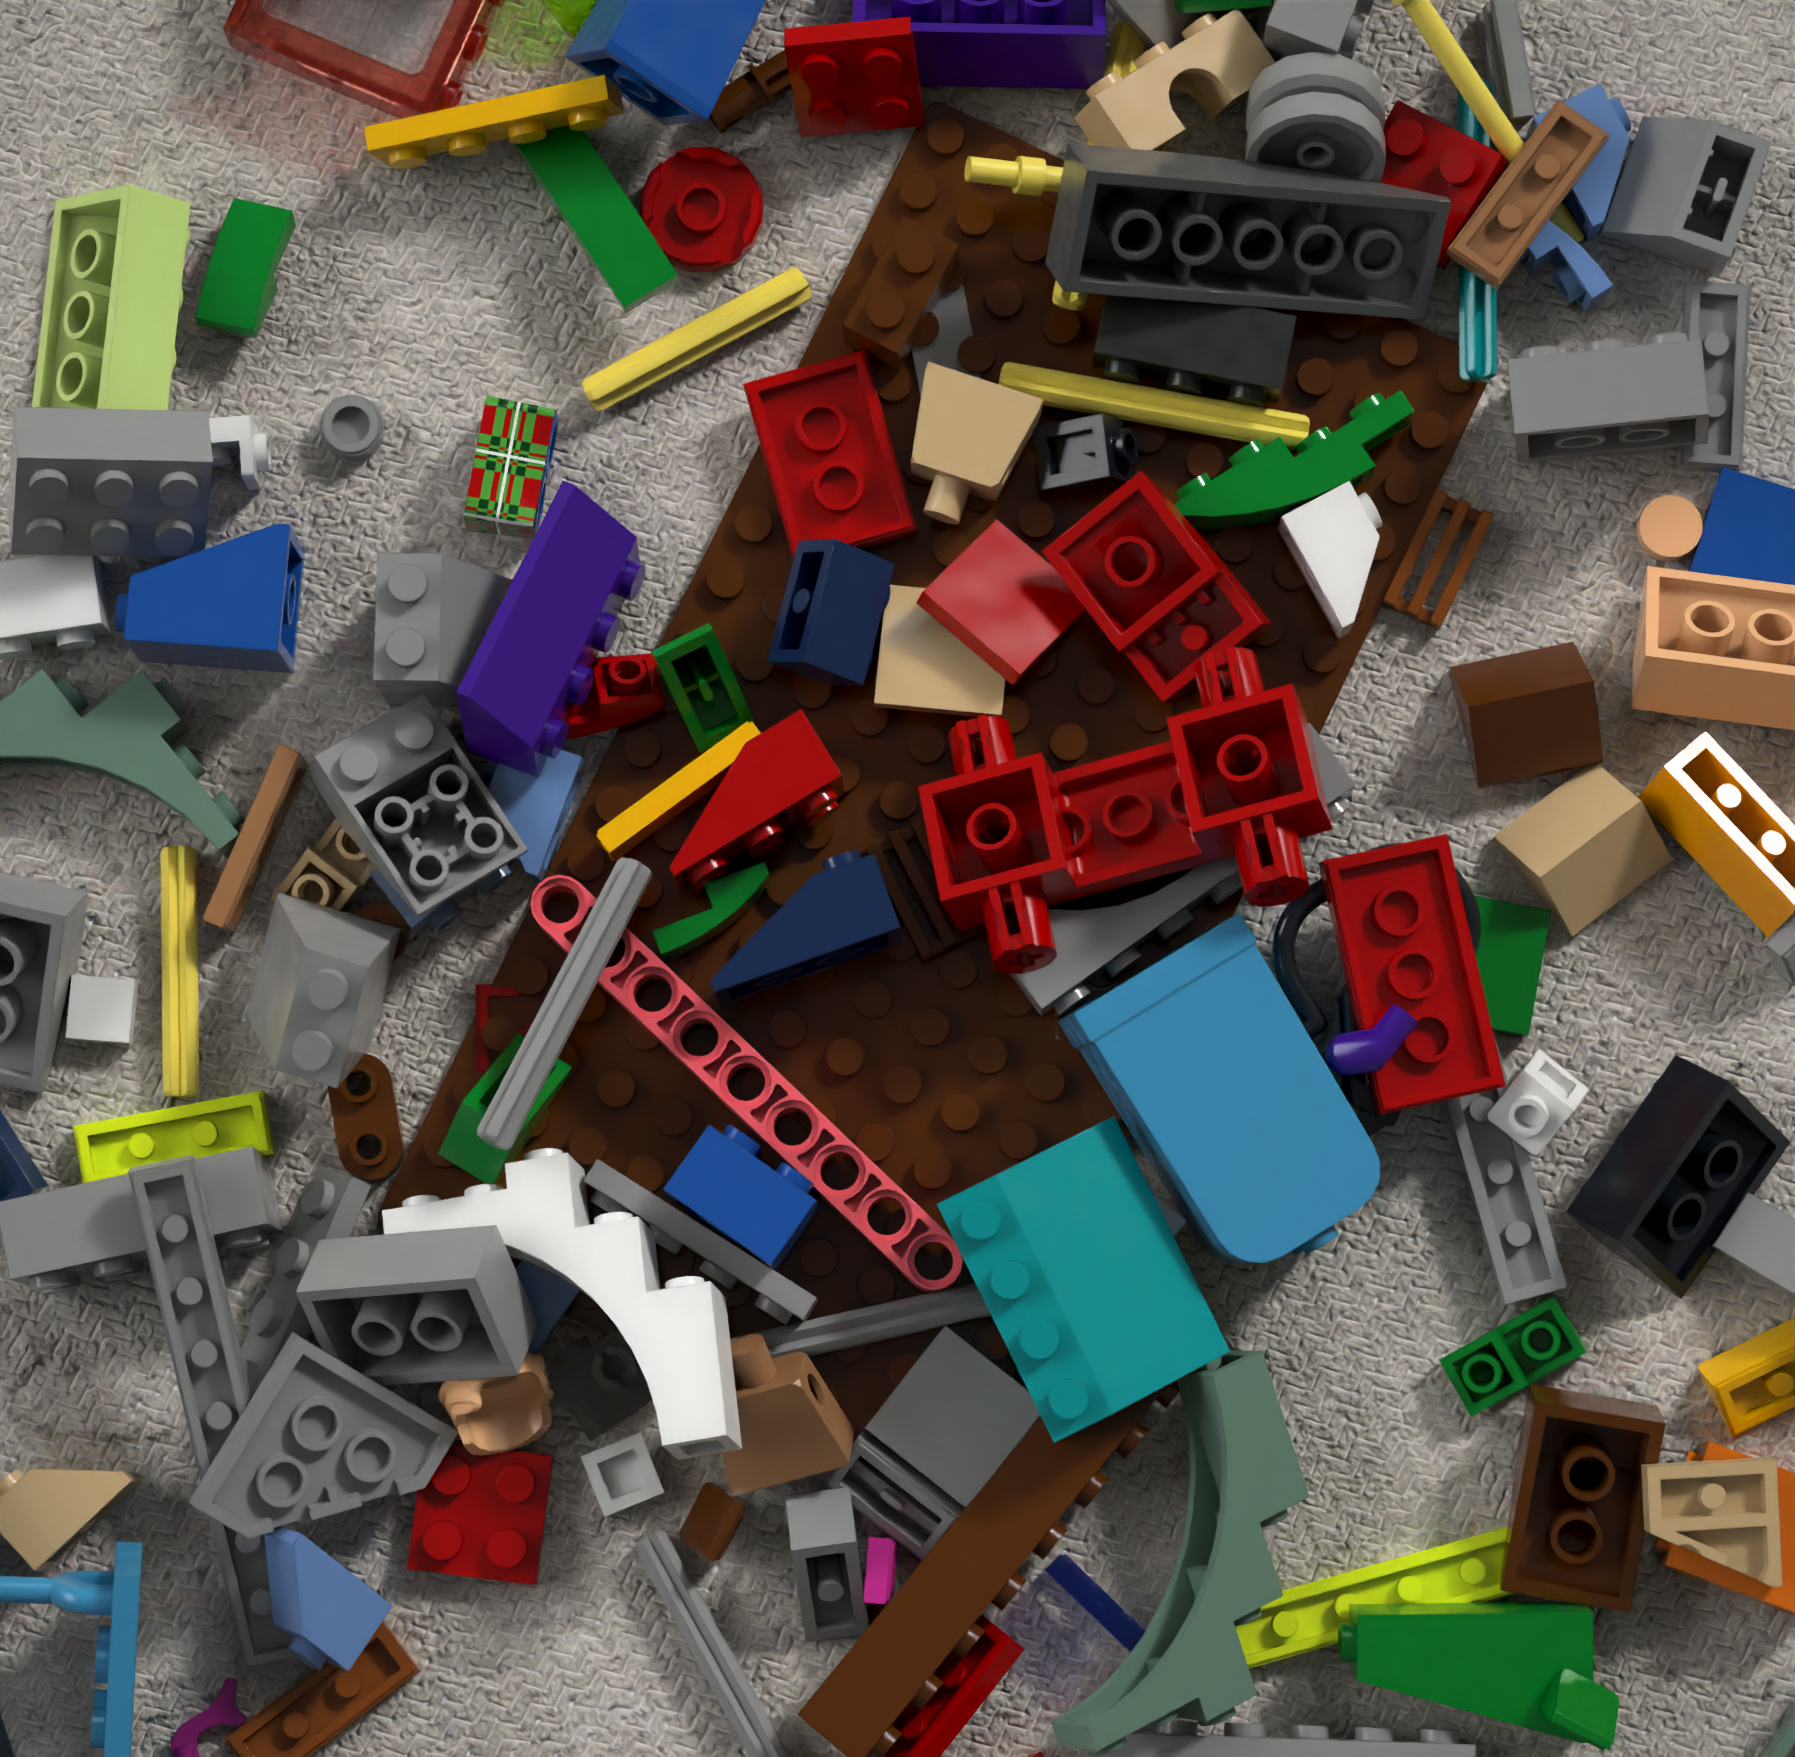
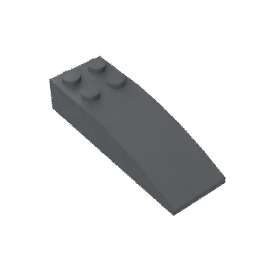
M1068 143L1045 264L1064 292L1425 320L1451 201L1445 196L1393 185L1253 161Z

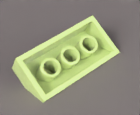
M130 184L55 201L32 407L168 410L171 376L176 365L175 340L178 314L183 303L182 278L185 251L190 241L188 224L191 203Z

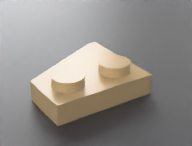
M1772 1457L1641 1464L1645 1531L1755 1578L1772 1587L1782 1586L1776 1459Z

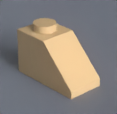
M16 1469L0 1481V1534L34 1571H47L136 1488L141 1481L133 1473L124 1471L30 1469L23 1475L19 1469Z

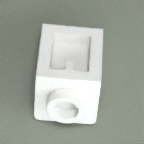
M251 415L209 418L213 467L227 465L232 462L231 456L240 455L241 476L249 490L262 489L261 471H271V448L268 433L258 432V427Z
M1538 1049L1522 1068L1509 1088L1490 1109L1487 1116L1492 1123L1528 1152L1537 1155L1575 1111L1589 1089L1543 1051Z

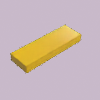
M747 721L600 828L596 836L612 861L614 862L719 786L744 744L760 734L754 723Z

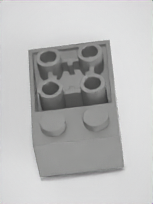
M424 693L314 756L311 781L344 831L418 917L528 851Z

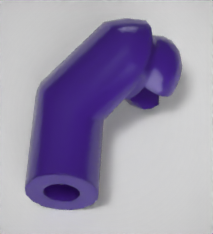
M1392 1004L1373 1029L1347 1032L1334 1037L1326 1048L1325 1057L1327 1063L1334 1072L1340 1075H1358L1380 1071L1418 1025V1022L1401 1007Z

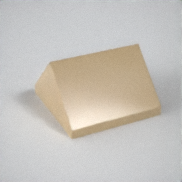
M1599 764L1582 768L1493 836L1496 844L1548 910H1551L1552 915L1570 938L1672 861L1642 800Z

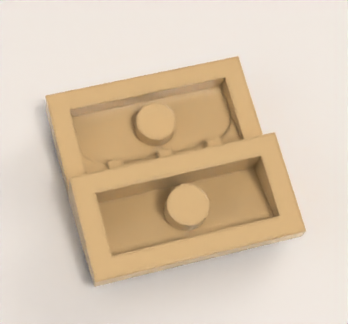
M889 585L891 592L889 602L883 614L874 707L972 717L987 714V716L1002 718L1005 678L916 603L926 588Z

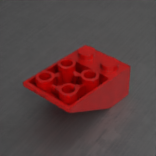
M802 709L750 739L742 747L669 867L680 893L693 886L696 893L705 891L704 884L728 876L730 873L726 866L744 854L748 853L751 860L758 859L784 842V838L781 835L784 830L803 820L806 827H810L839 809L836 800L844 795L842 774Z

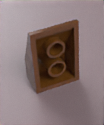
M1529 1384L1517 1447L1500 1581L1501 1591L1630 1612L1645 1536L1641 1464H1657L1659 1462L1666 1425L1657 1405Z

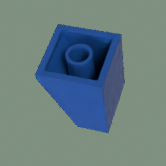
M274 524L131 575L128 594L120 593L117 598L115 612L116 631L124 632V641L142 662L294 673L305 549L289 524Z

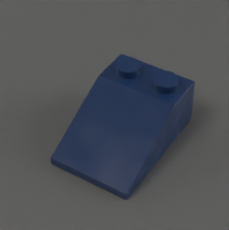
M852 850L824 860L821 863L824 871L812 875L711 979L719 1005L723 1006L900 944V925L875 855L872 854L861 858L858 850Z

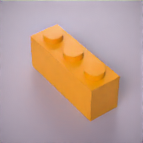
M1705 731L1668 762L1638 795V798L1642 800L1649 812L1769 938L1795 915V825Z

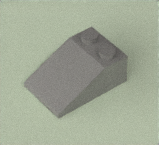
M0 872V1084L42 1094L46 1088L70 994L71 975H75L81 951L89 892Z

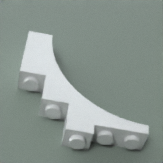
M543 1148L526 1153L522 1161L505 1163L507 1189H503L502 1186L496 1184H481L467 1188L464 1191V1196L441 1200L440 1197L434 1195H419L403 1200L402 1207L382 1210L384 1234L497 1225L511 1258L531 1263L561 1277L593 1299L615 1323L632 1349L645 1376L657 1413L662 1446L678 1460L742 1449L726 1297L711 1281L704 1282V1278L698 1276H684L668 1280L665 1283L666 1289H660L655 1233L638 1216L633 1217V1214L628 1212L601 1214L595 1217L594 1224L590 1225L586 1183L583 1181L585 1179V1171L568 1153H563L559 1149Z

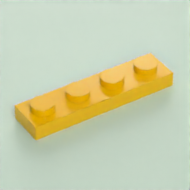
M601 75L365 126L364 132L369 153L383 163L389 164L393 169H409L424 165L427 162L426 156L447 151L452 156L475 155L487 149L486 143L508 138L511 143L517 144L536 142L547 136L546 130L568 125L571 130L575 131L596 129L607 124L606 117L624 114L621 89L607 76Z

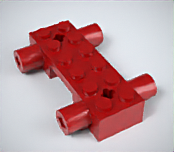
M1233 645L1216 652L1204 653V657L1200 658L1194 665V674L1202 708L1166 718L1171 741L1055 773L1052 772L1042 752L1019 759L1016 758L1010 724L1004 718L984 714L974 719L956 722V726L952 727L948 733L955 776L918 786L940 901L958 930L985 924L994 968L1001 973L1023 974L1044 968L1057 957L1048 906L1236 856L1245 900L1250 905L1258 907L1277 906L1303 896L1309 889V881L1299 839L1333 830L1307 717L1293 684L1264 691L1257 656L1250 649L1243 647L1235 648ZM1227 668H1229V670H1230V671H1227V672H1222V671H1221V670L1227 669Z

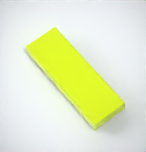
M264 1091L73 1126L82 1183L128 1174L131 1167L195 1154L197 1159L254 1147L268 1157L276 1155Z

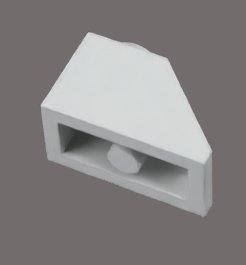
M1350 481L1283 515L1278 526L1283 540L1338 639L1350 633L1355 621L1380 538L1376 529L1383 526L1379 512L1369 495L1364 492L1357 496Z

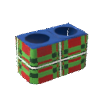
M487 395L465 504L464 523L467 532L525 538L535 537L540 527L548 485L547 479H549L557 438L559 426L557 410Z

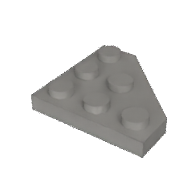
M292 1332L188 1502L201 1512L250 1539L274 1532L275 1527L307 1518L316 1520L363 1506L362 1502L398 1493L403 1495L424 1489L458 1435V1431Z

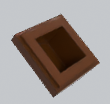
M706 1482L679 1532V1538L703 1557L712 1562L719 1561L723 1558L749 1507L747 1505L748 1501L739 1496H732L731 1492L714 1483Z

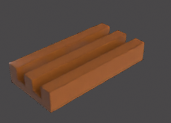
M1439 488L1436 489L1382 603L1438 631L1494 514L1484 509L1481 512L1470 507L1471 503L1462 499L1458 501L1447 496L1448 493ZM1440 510L1452 514L1410 602L1399 596ZM1465 520L1475 525L1435 611L1431 612L1422 606L1462 522Z

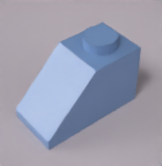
M1601 84L1563 102L1610 135L1606 144L1563 201L1584 233L1585 237L1583 239L1585 242L1597 237L1605 220L1630 137L1627 132L1631 131V123L1623 105L1616 97L1608 99ZM1550 109L1533 117L1526 134L1528 139Z
M562 749L555 759L547 757L538 777L489 759L486 762L483 773V780L491 782L488 789L528 849L527 853L520 856L519 859L529 879L537 883L543 881L548 871L586 768L582 756Z
M280 1526L275 1527L274 1532L264 1535L273 1625L293 1640L287 1649L302 1662L316 1670H320L324 1663L349 1671L392 1608V1605L302 1533Z

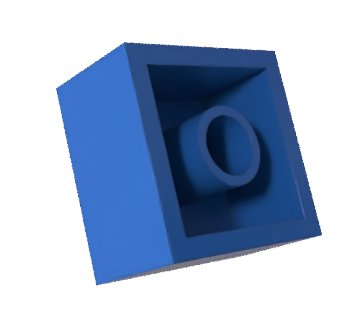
M728 1124L723 1133L708 1125L666 1184L664 1191L672 1201L747 1254L776 1271L819 1211L817 1200L811 1197L815 1191L813 1188L814 1184L784 1162L779 1165L776 1171L758 1159L763 1153L759 1149L761 1146L732 1125Z

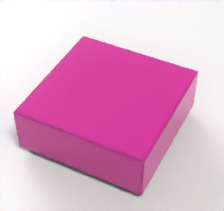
M868 1537L863 1603L888 1604L894 1596L898 1543L894 1539Z

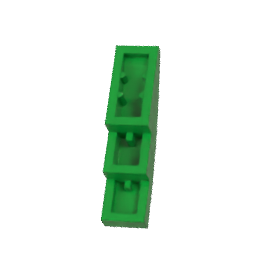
M568 125L546 130L547 136L536 142L513 143L562 222L567 224L594 268H597L625 314L679 281L675 269L584 131L571 130Z

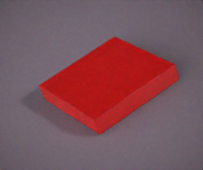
M997 519L921 593L916 602L1012 685L1087 611L1056 569Z

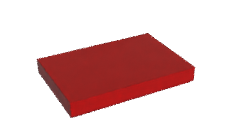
M865 350L743 384L793 560L798 541L837 539L862 549L917 533L916 523Z

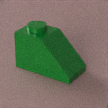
M517 1034L462 1101L438 1152L440 1156L486 1184H496L505 1173V1163L513 1162L520 1154L572 1069L571 1065L559 1058L557 1059L510 1149H498L484 1142L477 1136V1128L525 1038L520 1034Z

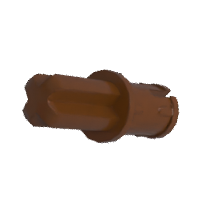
M785 50L757 67L749 63L745 66L747 70L745 74L724 86L709 116L720 134H723L727 131L726 129L765 105H768L771 109L776 107L775 99L792 89Z

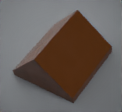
M1574 642L1449 667L1453 691L1478 789L1602 764L1603 753L1594 680Z

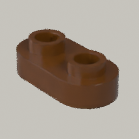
M365 1053L338 1088L328 1086V1094L339 1158L348 1172L361 1180L376 1182L390 1177L398 1170L404 1158L405 1145L392 1074L381 1060ZM359 1073L367 1074L371 1080L369 1091L362 1096L351 1095L348 1089L350 1079ZM368 1136L378 1137L382 1145L381 1152L373 1159H364L359 1153L360 1142Z

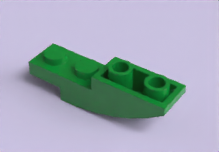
M1401 390L1386 400L1381 393H1376L1349 412L1352 421L1334 433H1331L1326 426L1302 440L1296 446L1299 455L1293 457L1281 437L1264 446L1260 439L1255 440L1237 451L1229 459L1232 467L1211 480L1207 473H1204L1181 487L1175 494L1179 501L1174 506L1195 529L1237 528L1279 520L1283 515L1350 481L1355 489L1371 480L1376 465L1367 452L1409 426L1415 410Z

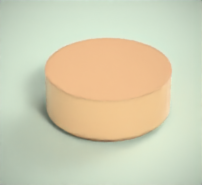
M1665 495L1654 499L1644 508L1638 519L1636 532L1641 547L1651 557L1661 561H1676L1687 556L1695 548L1701 538L1703 524L1699 511L1690 501L1676 495Z

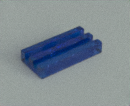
M1059 1554L1045 1571L1131 1653L1145 1633V1630L1066 1554L1063 1556Z

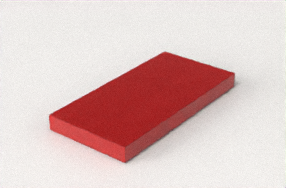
M1447 834L1319 862L1357 1031L1373 1029L1392 1004L1401 1007L1418 1022V1025L1385 1067L1380 1071L1367 1073L1376 1115L1506 1087Z

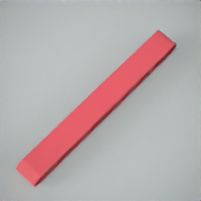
M555 875L547 877L537 885L532 893L530 905L533 917L543 932L568 955L597 899L572 877ZM561 892L571 893L576 896L579 901V908L574 918L565 923H554L546 918L544 911L550 897ZM626 927L620 938L625 943L624 957L615 966L604 968L597 983L787 1165L809 1179L814 1184L815 1192L915 1287L923 1292L931 1293L954 1286L961 1276L963 1257L954 1239ZM661 980L671 987V1000L660 1011H645L637 1004V992L647 981ZM696 1024H708L718 1032V1043L715 1049L708 1055L700 1057L686 1052L682 1044L686 1031ZM754 1068L761 1072L765 1078L764 1089L754 1100H738L729 1091L730 1079L740 1069ZM799 1112L807 1116L811 1121V1134L806 1141L799 1145H786L776 1137V1123L786 1113ZM844 1156L853 1160L858 1166V1179L848 1189L840 1191L831 1189L822 1180V1169L831 1158ZM881 1201H894L905 1211V1223L901 1230L895 1234H878L868 1223L869 1212L874 1205ZM926 1246H942L952 1256V1269L944 1278L929 1280L922 1277L916 1270V1256Z

